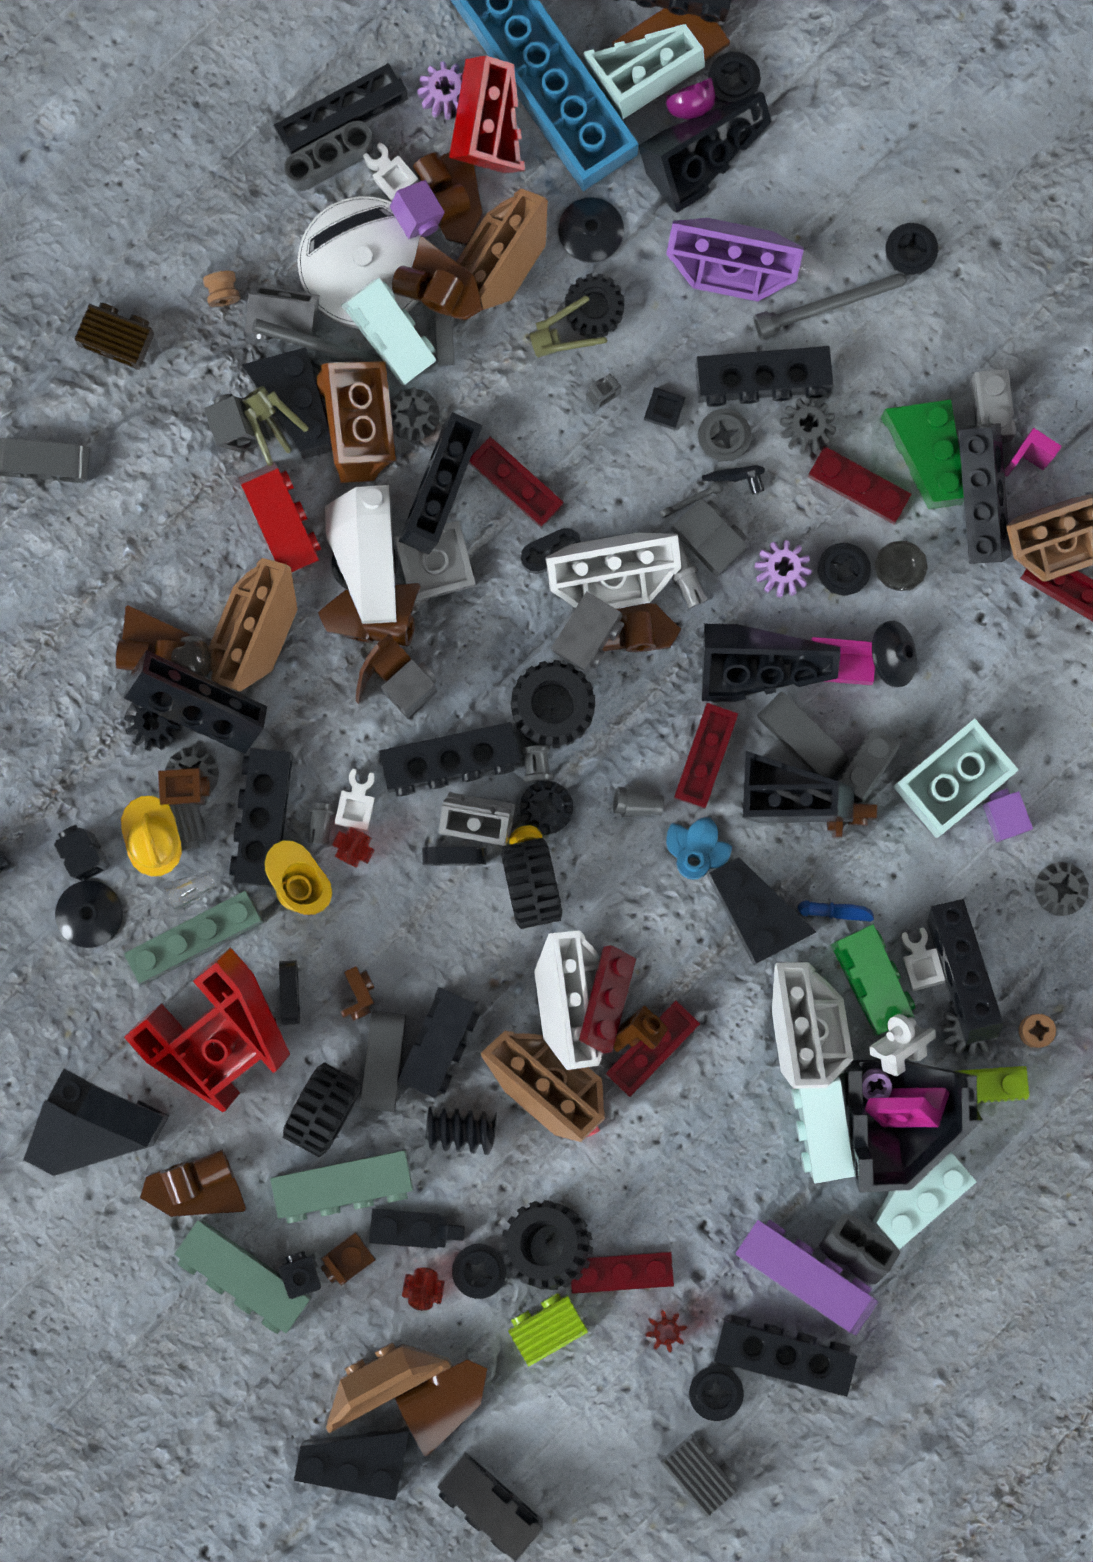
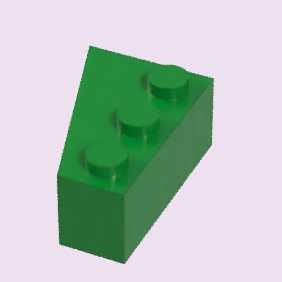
M951 399L885 409L881 419L894 439L895 446L910 470L909 473L928 509L962 505L964 494L961 457Z
M874 924L830 944L874 1036L888 1031L889 1019L897 1014L904 1015L907 1018H915L912 1010L916 1009L915 1003L908 991L903 992L898 980L901 978L900 973L893 960H889L884 949L886 948L885 942Z

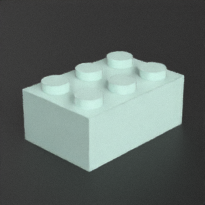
M973 719L895 784L893 788L937 838L1019 770L978 721Z

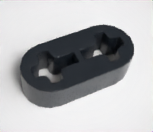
M563 528L527 544L521 552L523 568L532 574L547 571L546 557L555 553L552 548L560 544V538L565 536L567 540L573 539L575 543H580L579 535L572 529ZM531 550H535L537 554L547 550L549 552L548 555L541 558L540 566H536L534 562L528 563L526 561L530 558Z
M424 847L422 848V865H486V848Z
M297 960L279 961L282 1025L300 1024Z

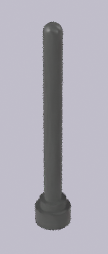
M899 273L777 315L774 312L768 313L767 311L753 315L757 334L761 340L774 337L775 332L780 331V327L902 287L906 284L907 278L904 274Z

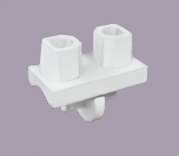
M897 1014L889 1019V1031L886 1036L869 1046L870 1055L881 1059L883 1072L898 1076L906 1071L905 1059L920 1061L927 1056L926 1045L936 1038L935 1029H922L916 1025L914 1018H907L904 1015Z

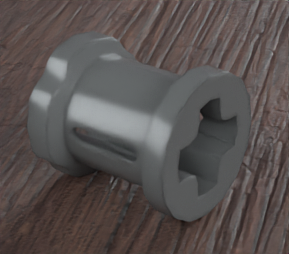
M540 745L521 748V754L525 756L526 775L523 777L524 783L553 780V774L549 773L547 754L550 752V746Z

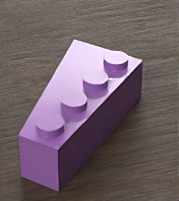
M770 1219L766 1225L757 1220L735 1254L839 1326L857 1336L878 1304L877 1300L868 1295L872 1288L855 1277L852 1282H849L840 1276L843 1271L841 1267L827 1258L821 1263L811 1255L815 1251L813 1248L799 1239L793 1244L784 1238L783 1235L786 1230Z

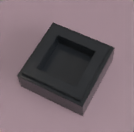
M654 387L644 421L675 430L686 397Z

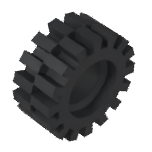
M592 273L586 274L585 279L579 277L576 279V283L574 285L571 284L568 288V294L565 297V308L580 298L592 294L602 296L607 302V310L600 317L593 318L587 316L581 306L566 316L567 322L571 323V328L574 331L579 330L580 335L584 337L586 334L591 335V338H597V335L602 334V337L607 336L610 330L613 332L617 328V324L621 323L623 318L624 295L621 294V288L619 285L615 286L614 280L610 277L608 280L604 279L603 274H598V277H592Z

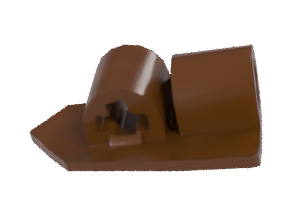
M450 151L440 156L439 152L427 154L415 162L413 168L420 181L426 180L445 212L438 226L446 240L467 245L483 213L475 167L473 164L449 158Z
M422 236L419 238L412 267L400 266L393 275L392 290L396 295L420 301L437 313L465 321L483 310L476 277Z
M419 583L395 585L397 622L363 624L349 590H344L318 612V615L326 631L329 633L340 634L346 638L366 643L381 641L390 634L398 645L408 647L411 644L415 629V621L411 614L421 585Z
M654 603L618 608L617 610L623 615L620 621L624 623V626L614 641L610 638L608 639L602 650L606 652L626 649L627 652H645L671 648L681 632V628Z
M129 605L125 607L123 636L118 642L116 651V669L132 671L147 650L203 677L212 670L210 662L194 636Z
M390 634L374 646L360 669L356 689V702L358 704L360 703L365 686L374 672L387 682L412 660Z
M223 1149L190 1163L184 1161L146 1176L140 1195L142 1200L170 1217L235 1213L246 1210L237 1181Z
M466 1359L395 1397L396 1403L424 1456H428L481 1405L487 1373L486 1367Z

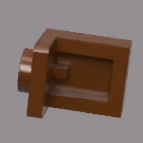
M357 966L344 973L358 1003L341 1011L343 1018L351 1016L353 1021L370 1014L369 1007L375 1004L370 990L375 988L367 970L360 972Z

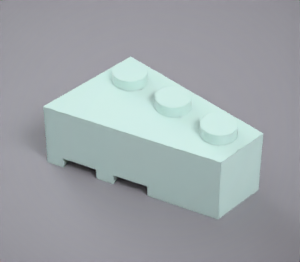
M686 24L647 34L645 38L625 43V41L614 43L615 47L594 52V49L584 52L586 69L622 120L705 67L704 49Z
M377 278L350 297L341 306L381 359L386 361L387 367L399 383L405 385L436 361L433 356L436 350L426 336H419L413 327L416 325L413 318L404 308L401 310L394 300L396 297L384 281L382 282L380 278Z
M839 1076L827 1088L791 1089L794 1109H798L800 1120L796 1121L799 1141H804L806 1152L801 1153L804 1173L810 1172L814 1184L855 1177Z
M950 1152L912 1190L890 1191L875 1215L873 1223L887 1239L894 1243L898 1249H901L977 1181Z

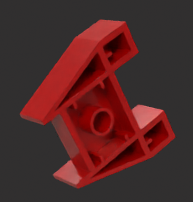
M231 947L211 962L193 980L196 986L214 1005L212 1008L184 1029L161 1003L143 1017L124 1036L147 1064L221 1112L226 1111L240 1094L231 1083L259 1060H262L272 1073H275L290 1055L254 973Z

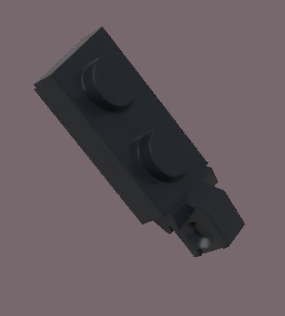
M372 1208L369 1243L437 1249V1247L445 1248L446 1240H464L465 1226L447 1225L448 1216H440L437 1213Z

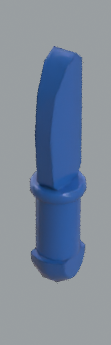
M805 900L797 906L798 912L806 917L812 915L828 917L829 919L834 917L836 919L867 922L874 920V914L870 909L854 904H834L833 902L827 904Z

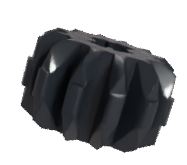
M131 703L130 707L137 713L135 716L125 715L124 719L127 722L134 723V725L125 729L128 735L137 734L132 741L133 744L139 746L145 740V750L151 751L154 741H156L158 748L162 751L165 750L163 739L167 738L172 743L176 742L177 739L170 732L171 730L181 731L182 726ZM156 715H159L157 720L160 724L159 728L155 730L151 727V730L148 731L149 723L147 719L150 716L156 719Z

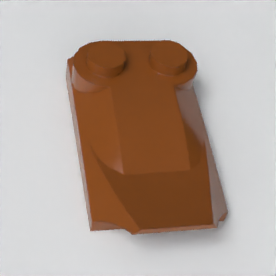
M386 361L322 364V370L317 376L316 384L326 401L334 464L341 483L375 481L378 474L388 464L396 461Z

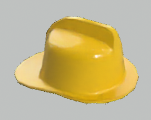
M140 796L132 800L124 809L121 817V830L128 857L132 865L142 874L151 877L163 876L176 867L182 854L181 840L173 812L169 805H160V798L154 796Z
M281 841L271 847L266 855L265 871L270 883L275 888L276 897L285 908L304 915H315L323 911L331 901L332 888L326 874L318 866L312 855L301 844L294 841Z

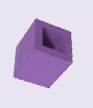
M426 180L397 190L389 206L408 239L419 235L427 237L433 234L438 229V224L445 213Z
M1007 788L989 795L991 801L983 804L996 843L1033 829L1019 791L1010 794Z

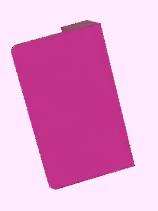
M1033 428L1005 467V476L1008 477L1022 457L1041 470H1044L1062 446Z
M811 638L810 641L840 647L838 678L824 682L873 685L875 666L872 657V642Z
M893 1088L888 1098H869L865 1110L882 1127H939L949 1091L946 1088Z

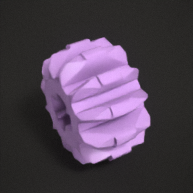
M442 61L439 71L432 66L428 67L429 76L420 77L419 81L423 87L417 91L418 97L424 99L422 101L423 109L432 108V116L435 118L443 111L445 118L449 120L451 119V111L454 110L457 113L463 72L459 73V65L457 63L448 70L446 62ZM441 87H449L450 94L443 95Z
M788 540L783 542L782 550L779 549L775 542L770 543L771 553L766 550H761L759 556L765 562H756L754 566L756 570L764 571L756 577V581L760 583L768 580L764 591L769 593L773 586L777 587L776 596L778 598L783 596L784 588L787 589L790 596L796 595L795 585L800 588H805L807 582L801 576L807 577L812 573L810 568L802 567L810 561V557L807 555L798 558L802 547L797 545L793 552L789 551L790 542ZM780 562L787 563L786 568H791L786 576L779 575L780 570L775 571Z

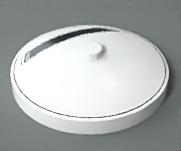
M360 196L336 202L321 211L313 219L302 237L298 251V272L305 293L320 295L318 311L340 325L359 329L341 304L377 278H380L382 282L384 281L392 290V278L397 268L403 265L412 267L421 236L419 235L411 239L407 238L389 207L391 202L387 200ZM394 293L396 297L394 300L401 310L404 308L409 312L418 302L417 300Z

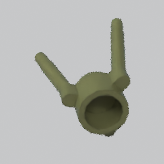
M589 296L580 298L547 320L536 323L537 331L531 332L530 338L537 358L556 353L557 351L607 343L606 337L562 343L557 328L550 329L551 325L587 303L590 299Z
M264 386L255 389L242 399L243 404L247 408L243 412L250 421L267 465L272 466L273 460L257 419L259 422L266 421L286 453H290L292 449L271 417L276 412L274 405L304 432H307L309 428L279 399L275 391L268 393Z

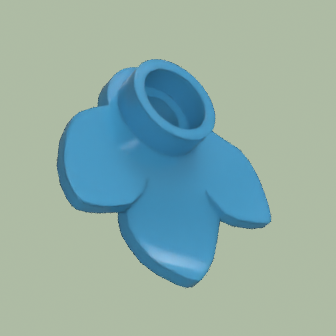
M710 817L698 819L690 826L689 830L675 823H672L668 828L666 838L667 849L677 858V869L685 878L692 880L700 879L707 874L709 869L725 865L732 851L730 844L717 841V826ZM692 857L697 858L700 864L692 866L688 863V859Z

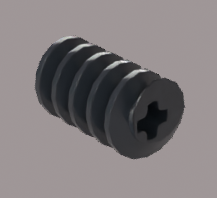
M429 1106L426 1123V1139L428 1140L429 1148L435 1150L438 1142L441 1141L443 1150L448 1151L452 1143L455 1142L457 1152L461 1153L466 1143H468L471 1154H475L479 1145H482L484 1154L489 1155L495 1141L497 1112L490 1122L488 1121L486 1111H482L479 1119L475 1120L473 1111L468 1110L465 1118L461 1119L459 1109L455 1108L451 1118H448L445 1107L441 1108L438 1116H434L432 1106Z

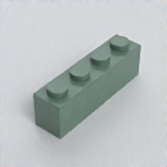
M243 891L125 952L124 955L138 983L145 985L263 924L264 921L250 894L247 891Z
M406 1150L270 1178L278 1219L286 1217L287 1223L307 1220L306 1213L319 1210L321 1217L341 1213L340 1206L352 1203L354 1210L374 1206L373 1199L386 1196L388 1203L408 1199L407 1192L414 1190Z
M203 1219L196 1222L174 1254L180 1259L177 1263L180 1267L193 1275L197 1271L208 1278L206 1285L221 1295L224 1291L228 1292L236 1298L233 1303L247 1314H251L252 1311L264 1318L261 1323L276 1334L280 1330L287 1333L312 1298V1296L306 1294L289 1299L281 1274Z

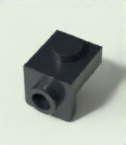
M303 1250L285 1257L286 1263L279 1266V1271L289 1299L321 1289L322 1286L316 1270L318 1265L314 1254L306 1256Z

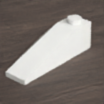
M389 485L355 487L325 506L326 539L332 548L337 565L343 574L362 623L397 622Z

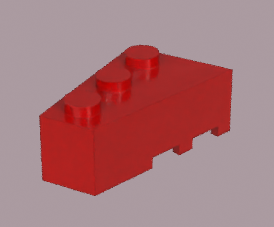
M486 55L465 59L449 158L505 174L525 171V164L520 159L519 139H522L521 128L517 129L515 107H518L514 64Z
M273 462L272 466L266 465L239 477L240 484L274 560L290 566L291 572L319 561L316 552L321 550V547L314 532L312 531L307 534L302 521L308 518L301 502L293 503L288 491L294 489V486L287 471L280 472L276 463Z

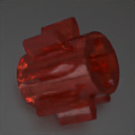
M352 827L349 828L346 834L339 831L332 843L338 849L334 857L357 868L360 861L368 864L375 851L369 847L372 838Z
M426 1267L417 1268L413 1275H405L402 1298H408V1304L416 1310H429L433 1307L434 1303L441 1304L445 1281L438 1280L439 1275L433 1269Z
M660 1309V1318L655 1320L652 1317H648V1321L653 1325V1330L646 1331L645 1336H655L656 1341L653 1343V1349L656 1350L662 1344L666 1345L668 1352L671 1353V1344L676 1341L679 1344L685 1343L679 1337L680 1331H685L688 1328L684 1324L677 1325L678 1312H675L672 1317H667L665 1311ZM669 1322L672 1323L671 1329L674 1335L672 1337L666 1335L663 1339L659 1338L661 1333L658 1326L660 1324L666 1326Z

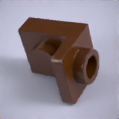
M199 768L158 771L160 805L205 804L204 796H210L209 777L203 776V771Z
M853 804V822H848V825L868 826V820L873 821L877 818V805ZM827 822V831H833V839H840L842 837L843 822Z
M644 1005L619 1025L613 1049L619 1052L628 1044L631 1047L635 1046L640 1040L650 1049H654L658 1046L668 1028L658 1016L654 1015Z
M355 1232L321 1258L325 1263L321 1266V1269L332 1284L338 1281L342 1286L374 1262L376 1258L357 1232Z

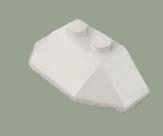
M631 533L570 544L546 557L550 591L575 608L586 591L615 609L650 603L665 587L671 577L681 569L678 535Z
M580 930L548 934L534 971L543 1039L566 1070L599 1066L602 1059L601 1055L603 1054L579 1041L600 961V955L584 939L585 936Z
M778 962L775 964L772 1017L780 1070L793 1089L827 1088L853 1061L844 999L822 976L815 972L816 969L809 962Z

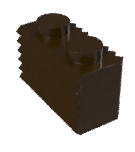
M100 302L99 307L89 304L74 339L77 345L100 356L140 370L154 337L152 328L148 326L149 321L131 314L129 319L118 315V309L106 303Z

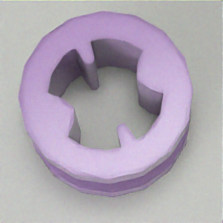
M870 1069L862 1075V1091L867 1100L869 1098H888L891 1094V1081L888 1074L881 1069ZM878 1079H882L881 1083L884 1088L882 1090L875 1089L873 1092H870L869 1081L876 1082Z

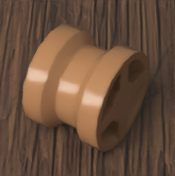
M219 271L203 278L204 286L209 290V296L207 297L209 306H227L241 299L239 291L234 286L236 281L235 272Z
M1031 1014L1020 1022L1018 1034L1020 1040L1025 1045L1042 1048L1048 1046L1054 1040L1056 1027L1050 1017L1044 1014Z

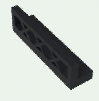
M388 63L274 124V128L287 152L291 155L350 122L361 121L365 123L408 100L407 89L401 78L398 79ZM387 75L391 83L375 92H371L374 81ZM368 85L367 90L361 89ZM352 93L365 96L347 107H343L346 96ZM324 108L335 111L334 114L314 123L318 111ZM310 116L309 121L303 120V119H305V118H307V117ZM294 124L307 127L289 138L284 129Z

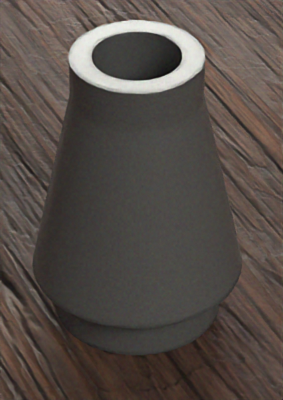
M628 784L625 787L618 786L616 788L613 801L614 813L621 814V817L662 815L664 796L656 795Z

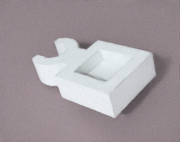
M378 143V150L382 154L379 159L374 160L367 153L363 156L368 168L377 171L373 174L374 181L392 201L397 190L419 182V179L399 155L390 161L387 147L382 143Z
M352 769L349 774L352 791H341L335 825L368 831L375 797L366 796V793L373 787L375 776L374 773H369L368 781L365 784H359L356 782L357 770Z
M919 928L921 940L918 943L910 942L907 932L902 933L903 946L912 954L903 957L912 991L943 984L946 981L936 948L926 951L928 934L924 928Z

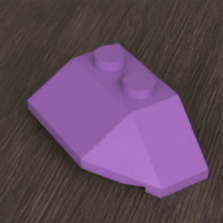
M698 218L673 221L666 255L673 261L692 288L758 302L797 281L804 247L774 231L712 218Z

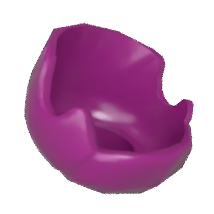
M709 77L704 81L684 87L672 96L667 95L666 106L670 114L677 118L690 120L707 113L715 104L712 78Z

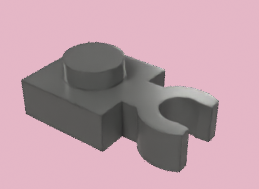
M611 374L607 375L606 379L601 378L588 388L590 393L586 395V403L593 413L621 394V385Z

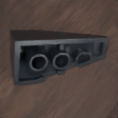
M758 92L705 113L700 117L692 118L667 128L638 145L647 176L674 212L678 213L701 199L710 190L708 185L719 173L724 174L730 168L728 163L740 150H746L772 122L765 94Z
M704 623L702 701L737 702L746 700V695L763 691L768 695L776 693V688L794 684L797 687L837 679L840 647L738 624Z

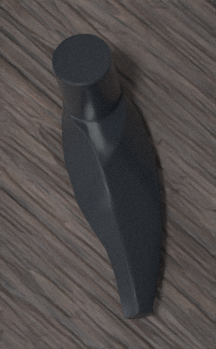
M758 465L714 471L701 477L702 481L738 482L747 479L751 493L756 494L764 491L760 474L765 472V468Z

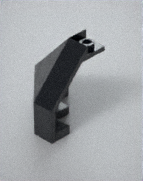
M881 1059L853 1060L844 1070L846 1106L849 1105L851 1149H854V1176L859 1193L912 1190L983 1121L977 1109V1076L905 1061L906 1071L898 1076L888 1074L892 1089L946 1088L949 1091L939 1127H882L866 1112L865 1107L868 1100L864 1097L862 1091V1075L870 1069L878 1068L882 1070ZM878 1079L876 1082L869 1081L870 1092H873L875 1089L882 1090L884 1088L881 1083L882 1079Z
M64 1068L48 1098L44 1100L23 1160L52 1176L71 1172L154 1146L169 1115L141 1100L134 1103L111 1093Z

